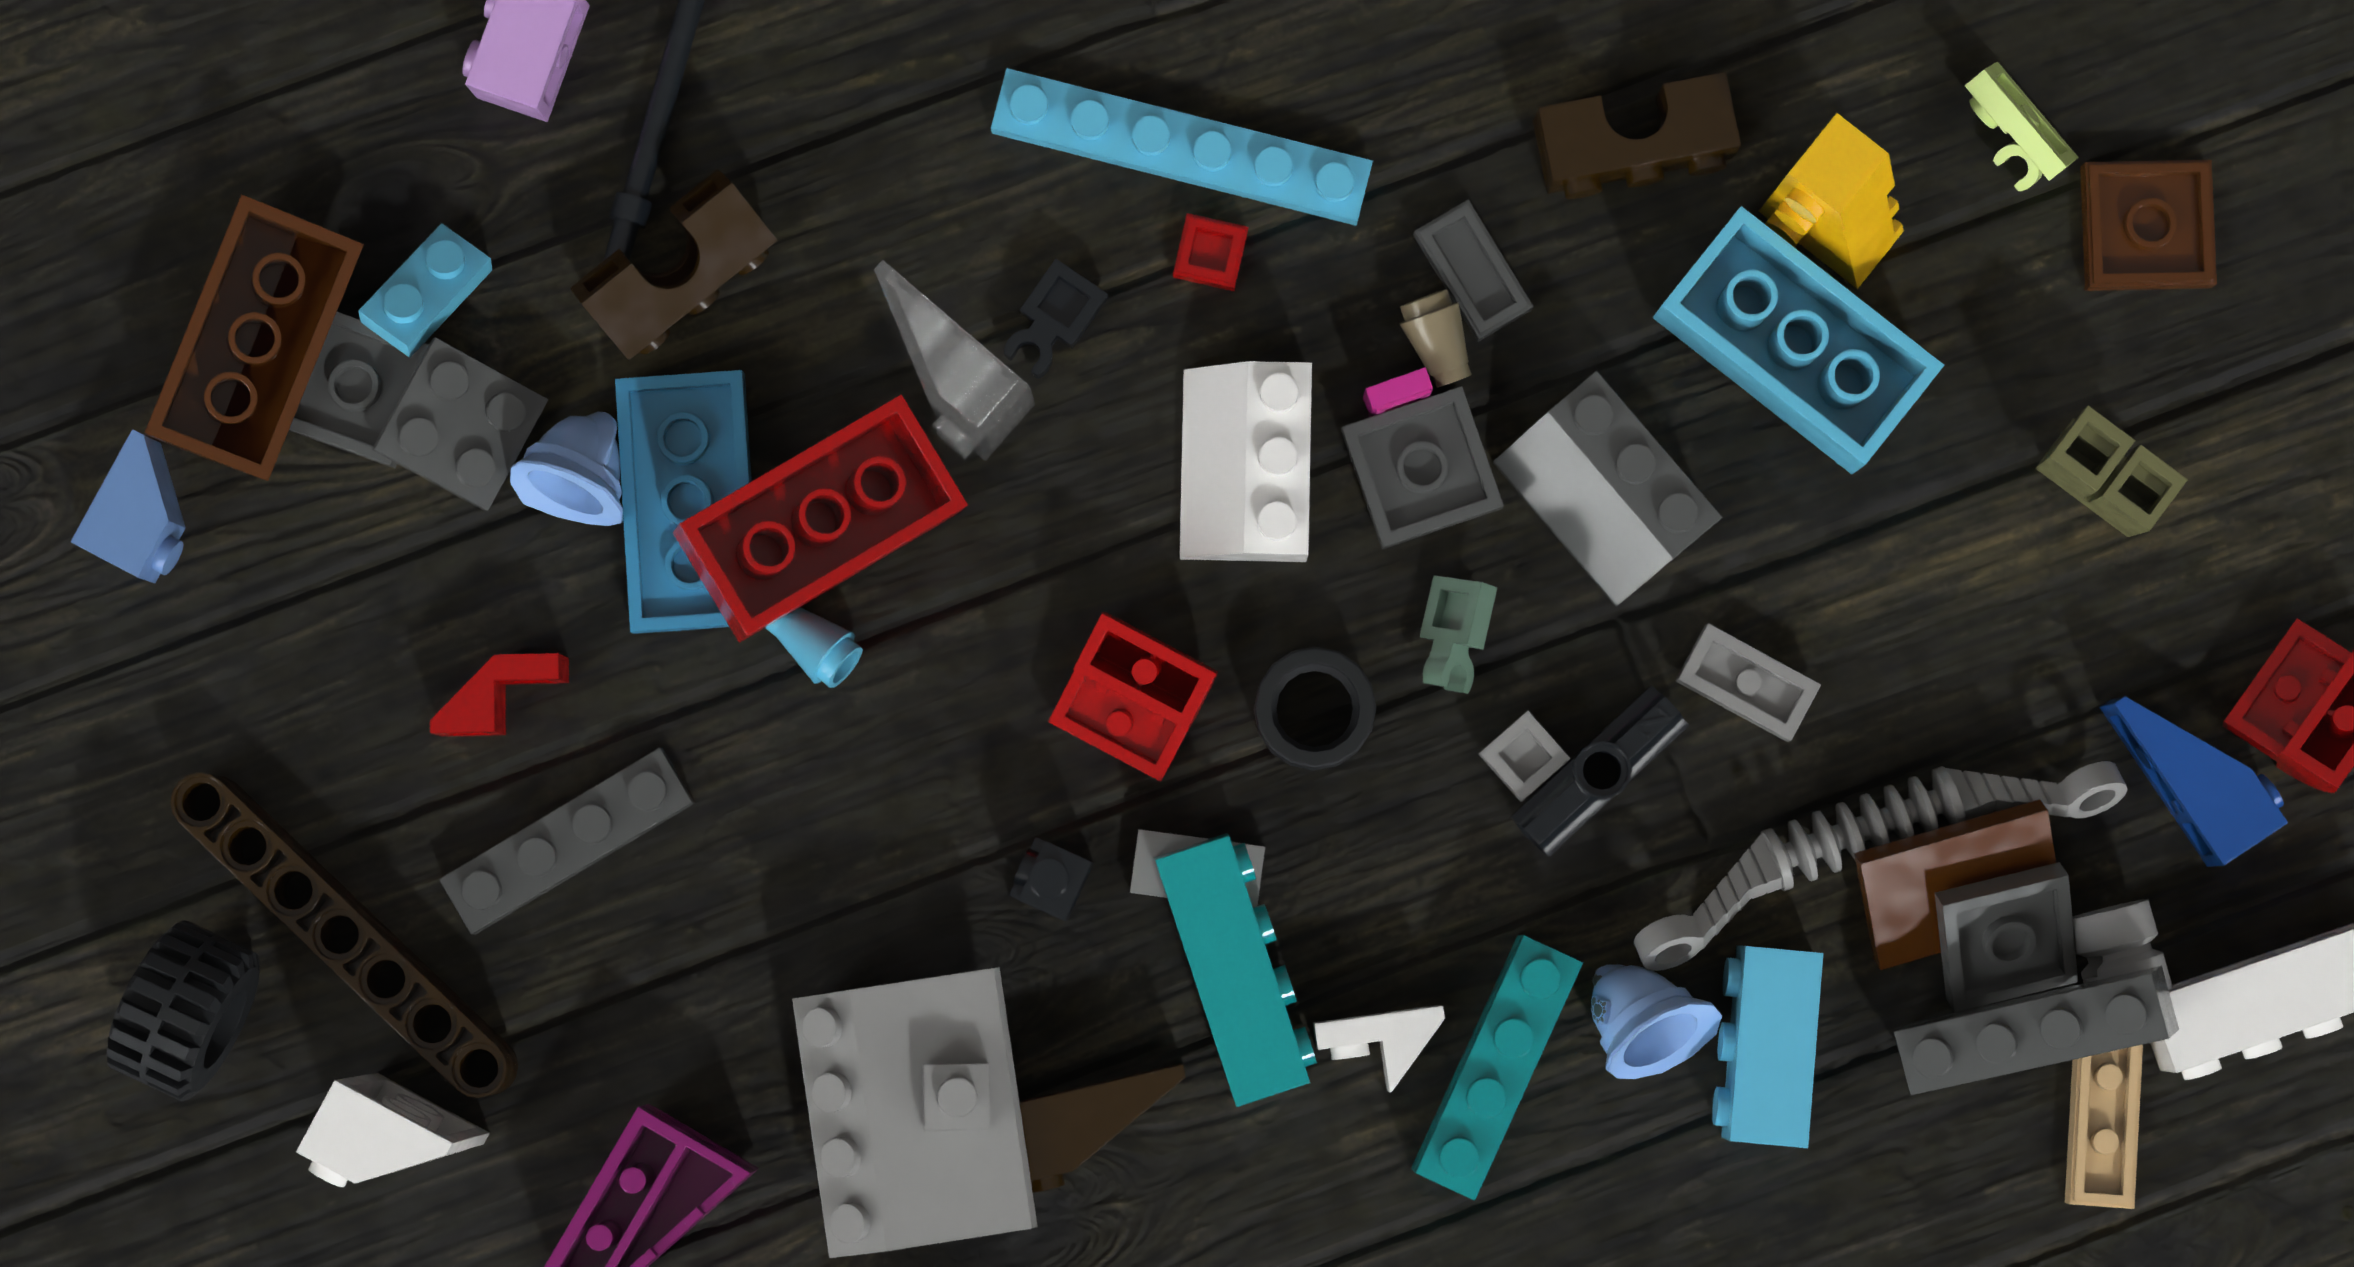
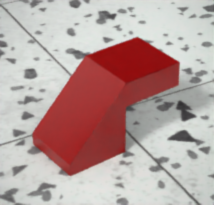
M559 653L493 655L430 720V733L442 737L506 735V685L569 683V658Z

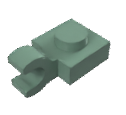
M1433 576L1420 633L1421 638L1433 641L1430 655L1423 669V683L1442 686L1448 691L1469 693L1474 680V667L1468 650L1469 648L1484 649L1497 587L1478 581Z

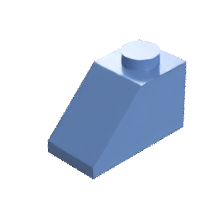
M133 429L131 430L71 540V543L137 578L156 583L160 574L167 575L176 565L184 545L179 539L186 528L161 443Z

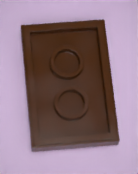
M2040 799L1854 853L1873 958L1879 969L1883 970L1941 953L1935 892L2056 863L2048 809Z

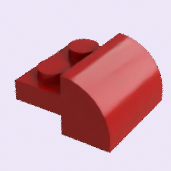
M1104 611L1075 664L1074 672L1048 722L1161 782L1189 728L1197 717L1219 671Z
M2297 618L2228 714L2222 727L2277 761L2275 767L2291 777L2318 790L2335 793L2354 767V650L2351 653Z

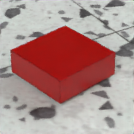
M1187 213L1173 278L1235 291L1249 227Z

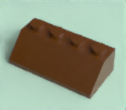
M241 194L144 432L145 435L268 481L364 244Z

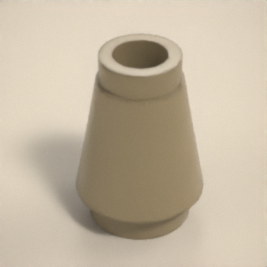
M1448 289L1429 294L1400 306L1405 321L1399 324L1429 375L1432 376L1436 388L1472 375L1468 365L1469 359L1459 301L1452 303Z

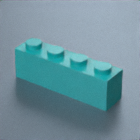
M1226 833L1154 857L1236 1107L1309 1084L1310 1080L1305 1067L1316 1064L1317 1061L1305 1026L1293 1030L1285 1007L1297 1002L1285 965L1273 969L1265 944L1277 941L1266 906L1262 904L1252 907L1245 883L1256 880V875L1245 843L1232 846L1230 837Z
M1517 935L1411 1167L1416 1174L1467 1198L1476 1200L1583 962L1525 935Z

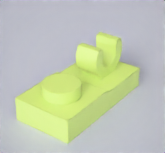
M1998 61L1985 68L1965 85L1974 96L1969 102L1976 115L1990 128L1994 129L1999 126L2005 134L2009 133L2015 140L2000 149L1995 155L1993 162L1999 166L2010 159L2011 156H2020L2027 162L2028 172L2026 176L2014 185L2018 191L2030 188L2038 182L2042 174L2050 181L2079 158Z

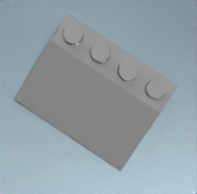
M1000 967L792 999L829 1258L886 1252L1038 1227ZM990 1063L991 1130L924 1131L923 1064Z

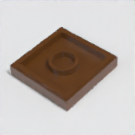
M2212 160L2085 162L2080 166L2085 291L2212 288L2217 285Z

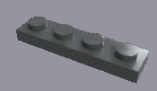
M658 748L439 880L470 934H477L692 806L695 802L664 749Z

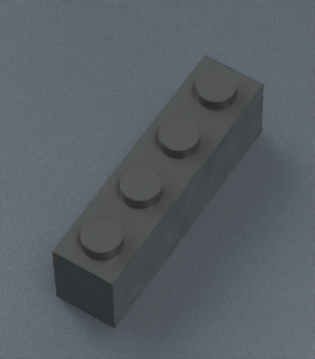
M2158 966L1911 1022L1896 1030L1894 1034L1910 1094L1915 1095L2169 1039L2179 1030L2163 968Z

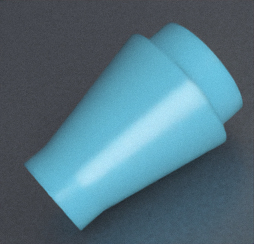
M801 607L766 627L769 632L777 637L815 684L822 681L830 688L836 687L852 672L862 655L863 649L854 642L855 634Z

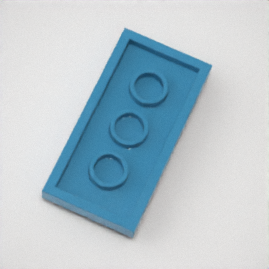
M742 370L615 379L630 632L638 634L729 627L673 532L679 523L752 482L745 373Z

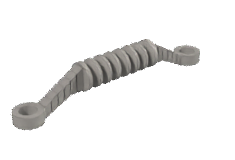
M2110 761L2086 765L2068 775L2058 784L2046 781L2038 783L2037 780L2024 778L2019 780L2015 777H2000L1999 775L1987 773L1981 775L1978 772H1962L1961 770L1940 766L1932 769L1931 772L1933 790L1927 791L1916 776L1908 778L1909 798L1906 800L1901 797L1893 785H1887L1883 789L1885 807L1881 809L1871 796L1865 793L1860 795L1859 798L1861 816L1855 817L1844 802H1840L1835 806L1836 825L1831 826L1821 811H1815L1811 815L1813 832L1807 835L1795 819L1788 821L1787 824L1789 842L1783 843L1772 828L1761 831V834L1751 845V849H1747L1739 859V862H1736L1728 872V876H1725L1720 881L1716 889L1705 899V903H1702L1693 913V916L1673 915L1657 920L1646 926L1635 936L1634 945L1645 969L1659 971L1673 968L1687 962L1696 956L1700 950L1704 949L1715 935L1717 936L1721 929L1732 920L1738 911L1743 909L1751 898L1754 899L1779 889L1782 891L1792 889L1794 886L1793 867L1798 866L1809 881L1817 880L1818 858L1822 857L1834 873L1842 870L1841 850L1847 849L1855 860L1854 853L1866 850L1865 841L1870 840L1875 847L1890 843L1889 833L1893 831L1900 840L1914 836L1913 824L1919 823L1924 832L1938 829L1937 815L1940 814L1952 825L1993 813V811H2001L2040 799L2048 809L2049 815L2086 818L2106 811L2117 804L2125 796L2128 790L2116 764Z

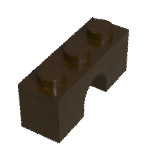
M1726 72L1663 84L1656 96L1660 128L1654 135L1644 139H1628L1617 134L1606 120L1601 96L1538 107L1533 119V125L1547 194L1564 191L1565 199H1578L1602 192L1601 184L1626 179L1627 187L1634 188L1663 181L1665 179L1664 172L1688 167L1690 176H1699L1725 169L1727 167L1726 160L1732 159L1741 147Z
M719 169L669 208L682 224L687 237L685 253L676 266L662 273H647L636 268L619 248L570 288L584 308L628 360L638 353L645 355L657 349L670 335L669 328L687 313L695 315L709 307L719 296L720 291L718 288L737 273L745 275L756 269L767 258L769 254L767 249L778 241L733 183Z

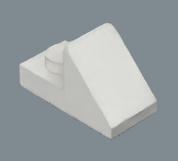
M1434 1005L1313 1022L1315 1044L1318 1050L1330 1048L1331 1059L1339 1060L1370 1055L1368 1043L1380 1041L1387 1091L1392 1092L1442 1024L1445 1016L1443 1006Z

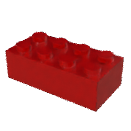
M901 394L679 523L673 534L740 643L953 517L968 506Z

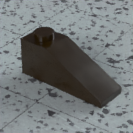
M1183 1063L1019 1101L1033 1193L1065 1185L1063 1173L1076 1170L1186 1078Z

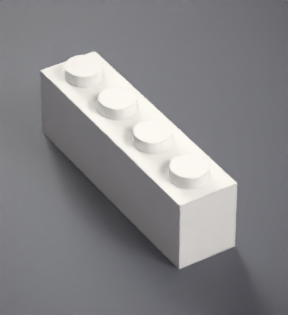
M2354 923L2173 984V988L2169 989V994L2179 1030L2169 1039L2150 1043L2160 1071L2181 1072L2184 1080L2195 1079L2222 1069L2219 1058L2242 1051L2245 1059H2252L2282 1049L2280 1038L2303 1030L2305 1038L2308 1039L2343 1028L2340 1017L2354 1013Z

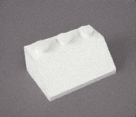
M1246 361L1184 370L1180 560L1307 561L1309 550L1312 363Z
M375 1073L334 1080L296 1152L312 1161L308 1169L311 1173L333 1185L345 1187L348 1180L354 1184L483 1145L490 1133L383 1075Z

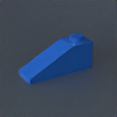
M2126 696L2109 700L2099 707L2207 867L2226 865L2288 823L2279 810L2284 805L2283 799L2277 788L2265 775L2259 774L2256 776L2250 767Z

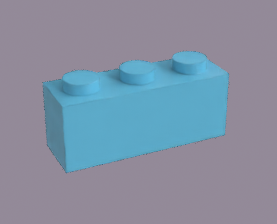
M1736 946V958H1726L1723 972V995L1732 997L1730 1023L1721 1022L1717 1047L1718 1060L1727 1061L1725 1087L1715 1088L1712 1108L1713 1125L1722 1126L1721 1138L1733 1142L1808 1148L1823 953Z

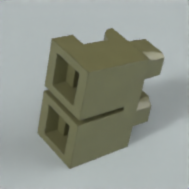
M2090 406L2084 408L2076 419L2072 418L2035 468L2127 537L2149 532L2188 481L2187 478L2142 445L2135 447L2129 456L2125 457L2124 455L2136 440Z

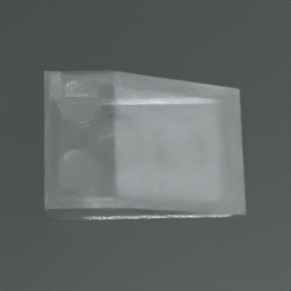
M882 260L874 271L928 401L937 417L933 426L939 431L937 433L938 436L965 459L974 451L986 461L1035 405L1030 386Z

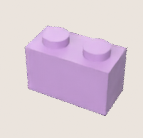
M486 0L484 16L489 18L481 41L474 40L467 50L463 63V76L467 77L465 85L480 100L548 122L590 5L586 0Z

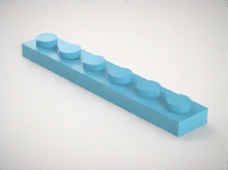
M1006 68L991 125V132L995 135L1357 226L1373 160Z

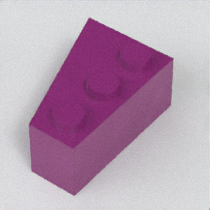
M651 1104L639 1106L544 1267H649L759 1168Z

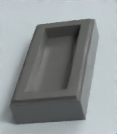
M1469 199L1414 231V238L1445 289H1448L1452 301H1459L1461 316L1477 342L1532 311V303Z

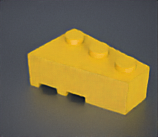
M1838 113L1835 114L1759 210L1768 219L1765 223L1766 226L1793 247L1798 243L1856 289L1861 286L1904 232L1903 224L1896 219H1892L1900 209L1899 203L1893 197H1887L1895 186L1889 153Z

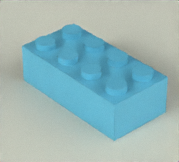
M1742 206L1653 316V319L1850 474L1855 473L1867 464L1944 367V364Z

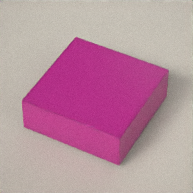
M1424 367L1365 388L1363 400L1369 417H1373L1429 398L1433 386L1427 369Z

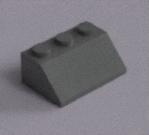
M1597 371L1549 410L1493 461L1498 470L1615 607L1723 518Z

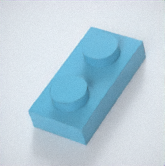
M441 223L358 310L360 322L411 358L492 271L491 258Z

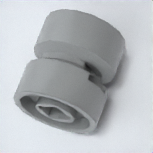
M2149 899L2131 901L2072 916L2076 954L2086 957L2089 963L2081 971L2083 983L2162 966L2168 990L2173 988L2164 953L2151 947L2150 942L2158 935Z

